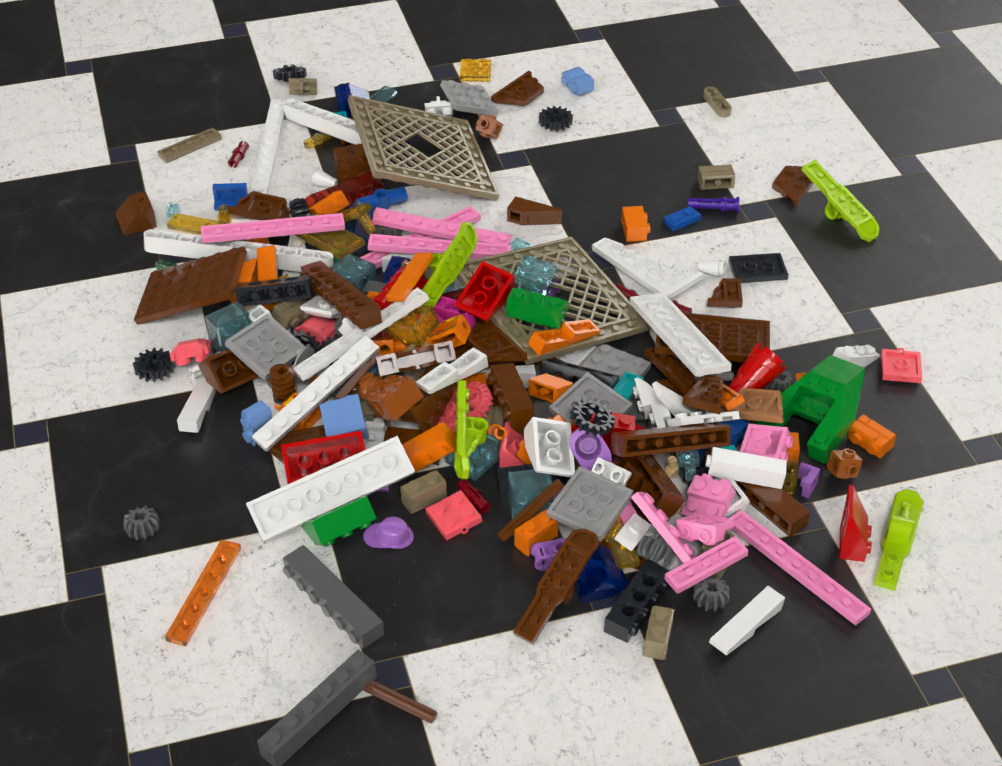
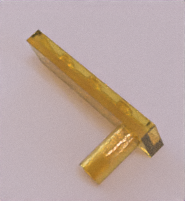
M369 202L338 212L343 213L344 222L358 218L367 235L377 230L366 213L372 208Z

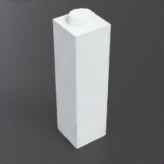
M713 447L711 455L707 454L705 467H709L708 475L778 489H782L786 476V460Z

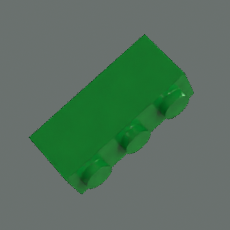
M512 288L507 298L506 316L560 329L570 309V304L568 301L557 297H550L520 288Z
M366 495L358 497L357 500L351 503L348 502L340 507H336L334 511L330 510L325 514L316 516L314 520L305 521L301 527L315 545L326 547L335 543L334 539L339 536L345 538L352 535V530L358 527L364 529L372 525L370 521L376 519V516Z

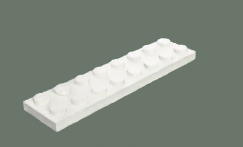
M663 292L630 297V305L696 377L731 371L732 364Z
M398 436L254 499L246 503L263 542L302 525L305 521L316 519V516L325 514L330 510L334 511L336 507H340L348 502L351 503L357 500L358 497L369 495L415 474V470Z

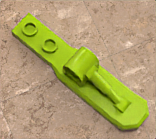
M816 159L803 165L801 170L822 191L828 200L825 207L826 216L831 220L842 218L849 222L856 229L860 238L865 241L871 242L875 240L879 234V225L871 213L846 187L837 183Z
M471 222L461 223L459 232L443 254H433L434 258L428 265L433 274L422 289L429 298L428 301L419 307L423 314H430L447 286L455 281L475 250L478 239L476 229Z
M458 380L456 391L454 469L458 478L468 479L471 470L469 457L479 444H483L486 441L489 424L484 418L466 416L469 413V403H466L469 400V389H466V381Z
M905 488L895 494L881 542L882 557L874 582L875 586L893 591L896 590L903 561L911 552L924 504L922 497L917 491Z

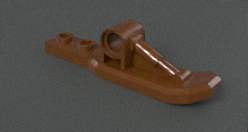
M587 529L573 530L566 538L539 581L536 596L513 631L515 636L534 645L556 607L560 603L566 605L571 600L574 594L575 582L593 553L600 546L596 533Z

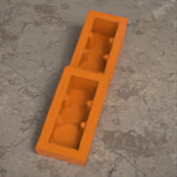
M590 319L563 322L560 329L533 332L528 345L540 356L598 335L601 330Z

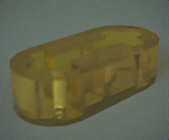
M788 460L782 489L786 493L793 494L797 486L798 465L796 462Z

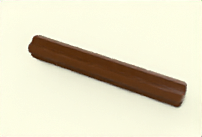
M558 479L553 481L498 532V537L504 542L514 534V529L528 521L564 488L563 483Z
M374 680L367 683L366 688L363 690L428 723H433L436 720V710Z

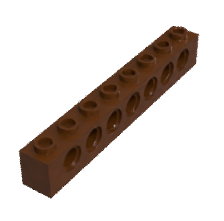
M322 261L301 266L302 273H300V276L311 275L314 292L361 330L382 323L380 305Z

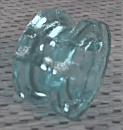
M170 202L166 208V216L177 219L180 215V205Z

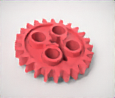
M472 381L470 384L466 382V389H469V400L466 401V403H469V413L466 416L486 417L485 412L490 411L489 406L493 405L491 401L493 399L492 393L485 384H481L479 381L477 383ZM453 388V396L447 404L438 424L444 422L455 432L457 389Z

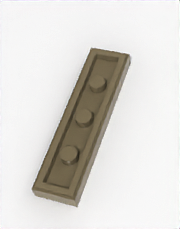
M210 128L161 149L157 153L165 163H169L222 140V136L214 128Z

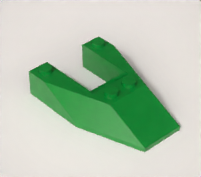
M829 355L781 393L783 423L754 421V424L784 427L792 414L818 423L819 426L807 443L808 456L827 464L831 450L838 448L856 419L865 368Z

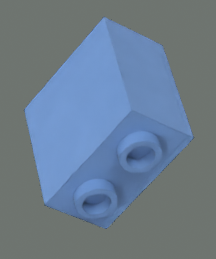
M358 394L347 395L341 399L328 400L325 403L319 404L326 437L362 431L363 440L370 438L363 406Z

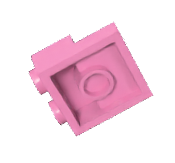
M748 424L740 452L786 460L787 463L788 453L786 451L787 448L792 447L793 437L790 436L788 427Z
M705 473L701 476L695 475L687 491L689 497L681 515L683 517L693 513H702L725 517L736 495L732 483L724 478H721L720 481L713 480V477Z
M693 513L677 519V529L684 541L695 542L699 540L705 545H716L717 542L724 540L726 530L734 528V519L702 513Z

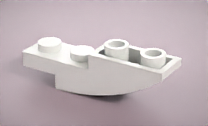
M634 378L636 386L633 387L635 398L640 399V401H637L639 412H644L645 419L650 418L651 424L656 425L655 428L668 427L667 420L671 419L668 408L659 400L652 386L640 378Z

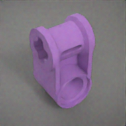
M559 538L557 540L535 543L530 549L531 554L535 557V568L540 571L547 570L566 539Z

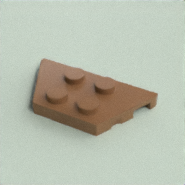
M744 388L738 393L743 396L745 402L729 411H739L740 420L784 422L782 395L780 391ZM721 408L720 413L728 412L724 408Z

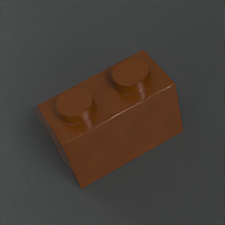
M146 192L128 196L115 213L123 235L157 227L154 210Z

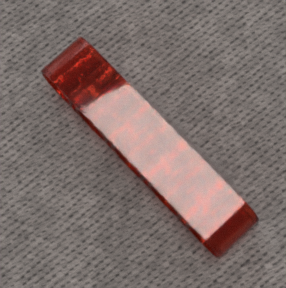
M367 173L311 194L305 200L308 208H310L333 192L341 190L349 204H351L358 198L373 195L377 189H383V183L378 178L373 177L372 173Z

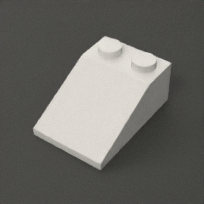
M537 417L531 418L524 428L526 451L535 472L566 477L573 476L575 465L574 454L570 448V438L572 436L571 423Z

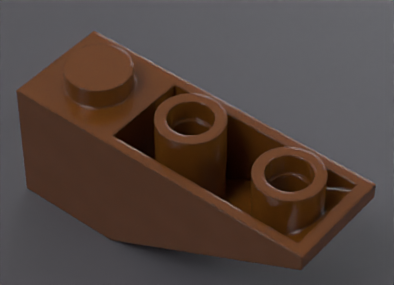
M515 196L507 207V221L522 226L561 224L562 209Z

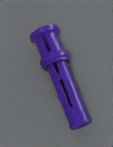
M722 196L720 199L688 198V207L691 206L694 209H720L722 212L725 210H736V212H739L740 197L725 198V196Z

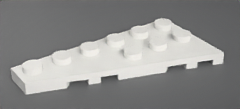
M603 238L592 244V250L651 292H663L669 299L704 279V273L691 272L690 268L686 266L680 268L675 266L672 261L649 253L644 255L636 248L632 250L625 248L622 243L608 238Z

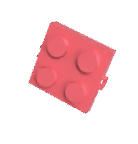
M898 348L897 350L882 349V380L921 383L922 367L920 352L905 351L904 348Z
M461 490L425 508L426 514L446 541L460 533L466 534L470 528L482 522L481 515Z

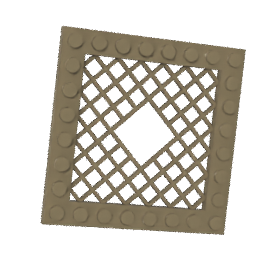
M349 95L347 101L373 177L389 179L394 182H404L409 185H420L425 188H435L441 191H451L456 194H467L472 197H482L487 200H498L500 194L468 120ZM418 134L442 151L427 157L405 141Z
M573 237L467 261L457 276L461 284L466 287L480 263L484 261L510 274L522 277L521 281L515 279L520 289L521 286L531 288L530 292H533L536 283L539 282L569 291L571 294L568 303L570 304L571 301L581 303V305L578 307L570 304V309L578 311V314L568 312L566 316L578 321L589 319L580 316L581 312L591 315L590 320L601 330L598 335L539 356L528 345L532 332L542 330L534 328L536 323H532V326L529 327L521 324L524 320H519L518 323L515 318L506 316V302L490 320L527 353V361H524L527 365L643 333L650 329L649 324L630 305V301ZM564 257L567 258L569 261L566 262L563 260H559V258ZM544 261L554 262V265L546 264ZM534 264L540 267L536 269L529 267V265ZM561 264L567 267L566 269H562L556 267V265ZM542 267L552 270L551 273L542 271ZM569 267L577 269L578 273L569 271ZM514 269H524V273L515 271ZM527 271L537 273L536 277L526 274ZM554 271L564 273L563 277L555 275ZM543 275L549 277V279L545 280L538 277ZM566 275L574 276L576 280L568 279ZM524 278L533 280L534 283L530 284L524 282ZM551 279L560 280L561 284L551 282ZM578 279L587 280L588 284L578 282ZM564 282L573 284V288L564 286ZM576 286L586 288L585 292L575 289ZM588 290L596 291L598 295L588 293ZM573 294L582 295L583 299L573 297ZM586 297L595 299V303L586 301ZM598 301L605 302L608 306L599 305ZM583 305L594 307L593 311L583 308ZM596 308L606 311L605 315L595 312ZM608 312L617 314L618 318L608 316ZM593 316L602 318L603 323L593 320ZM536 324V325L545 327L544 331L547 330L548 328H549V329H556V328H552V327H548V326Z

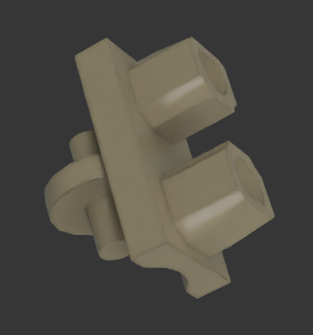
M289 78V94L317 95V78Z

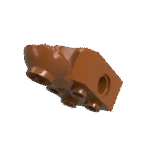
M369 372L358 380L359 398L366 400L377 418L396 421L424 397L411 377L390 375L387 378H383Z

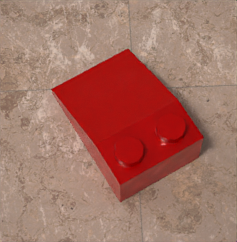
M482 261L454 304V307L488 322L507 302L512 288H516L515 275Z
M849 485L840 524L839 559L865 562L866 555L871 553L872 541H868V538H871L872 526L868 525V515L854 486Z

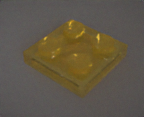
M461 59L460 81L491 82V60Z

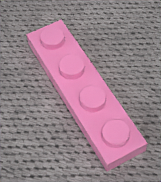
M647 492L635 493L631 498L681 561L686 563L695 558L693 548L681 540V534L674 526L671 527L666 521L668 519L666 514L661 509L657 510L653 505V498Z
M734 536L667 572L664 579L679 594L748 556V549Z

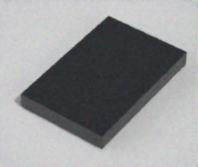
M781 253L729 256L728 262L733 277L741 279V283L788 280L789 275Z

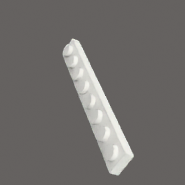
M417 287L409 293L404 302H394L381 311L382 323L362 330L357 326L293 368L295 375L302 381L312 378L314 374L327 368L332 362L339 359L365 335L368 338H373L383 329L390 327L400 318L407 316L409 312L421 307L429 300L427 294Z
M365 335L252 436V439L267 452L379 351V346Z

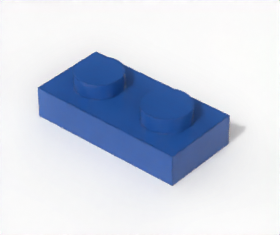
M689 206L665 216L663 223L672 231H676L701 220V214Z

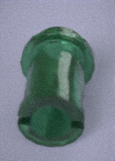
M158 259L155 263V267L158 270L177 265L176 262H168L163 259Z

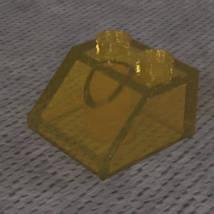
M422 305L384 330L405 346L413 344L414 347H422L429 335L440 323L433 306Z

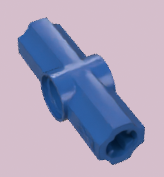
M404 186L388 191L386 189H377L373 195L358 198L355 202L358 200L371 210H375L376 207L389 209L390 205L407 201L408 195Z

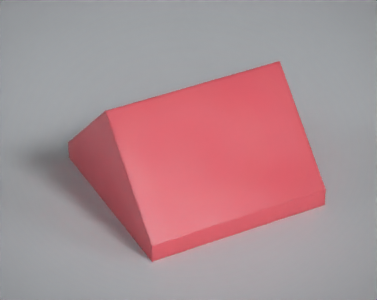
M507 421L504 424L507 436L506 438L502 437L500 446V468L526 465L516 455L520 449L518 445L524 439V436L512 429Z

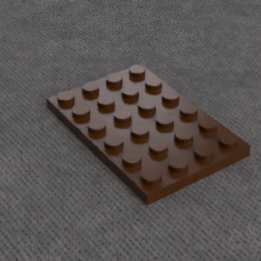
M244 246L232 248L229 251L218 252L208 257H201L194 261H186L180 265L153 271L148 279L134 321L139 325L233 299L247 250Z
M683 313L728 361L744 363L756 343L762 344L760 347L762 350L765 346L770 349V321ZM657 334L654 354L677 356Z

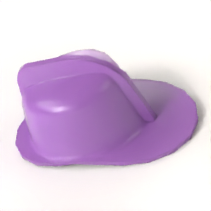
M578 429L572 433L570 448L582 468L591 471L598 457L611 463V452L599 434L594 437L592 433L586 435L585 430L579 431Z
M396 516L388 517L381 523L369 526L363 534L365 543L374 548L402 549L409 546L414 539L413 532L407 526V523Z

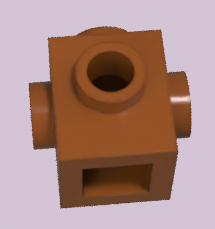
M481 114L476 122L475 130L479 131V135L488 139L490 136L498 139L504 124L497 121L495 116L490 114L484 116Z
M852 449L831 450L827 469L836 478H857L862 466V459Z

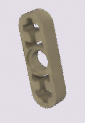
M706 87L703 93V98L719 117H729L731 115V105L715 87Z

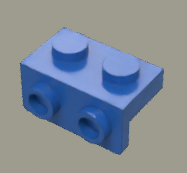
M247 183L213 184L214 210L225 211L228 210L229 206L232 205L234 207L237 205L238 200L246 197L248 194Z

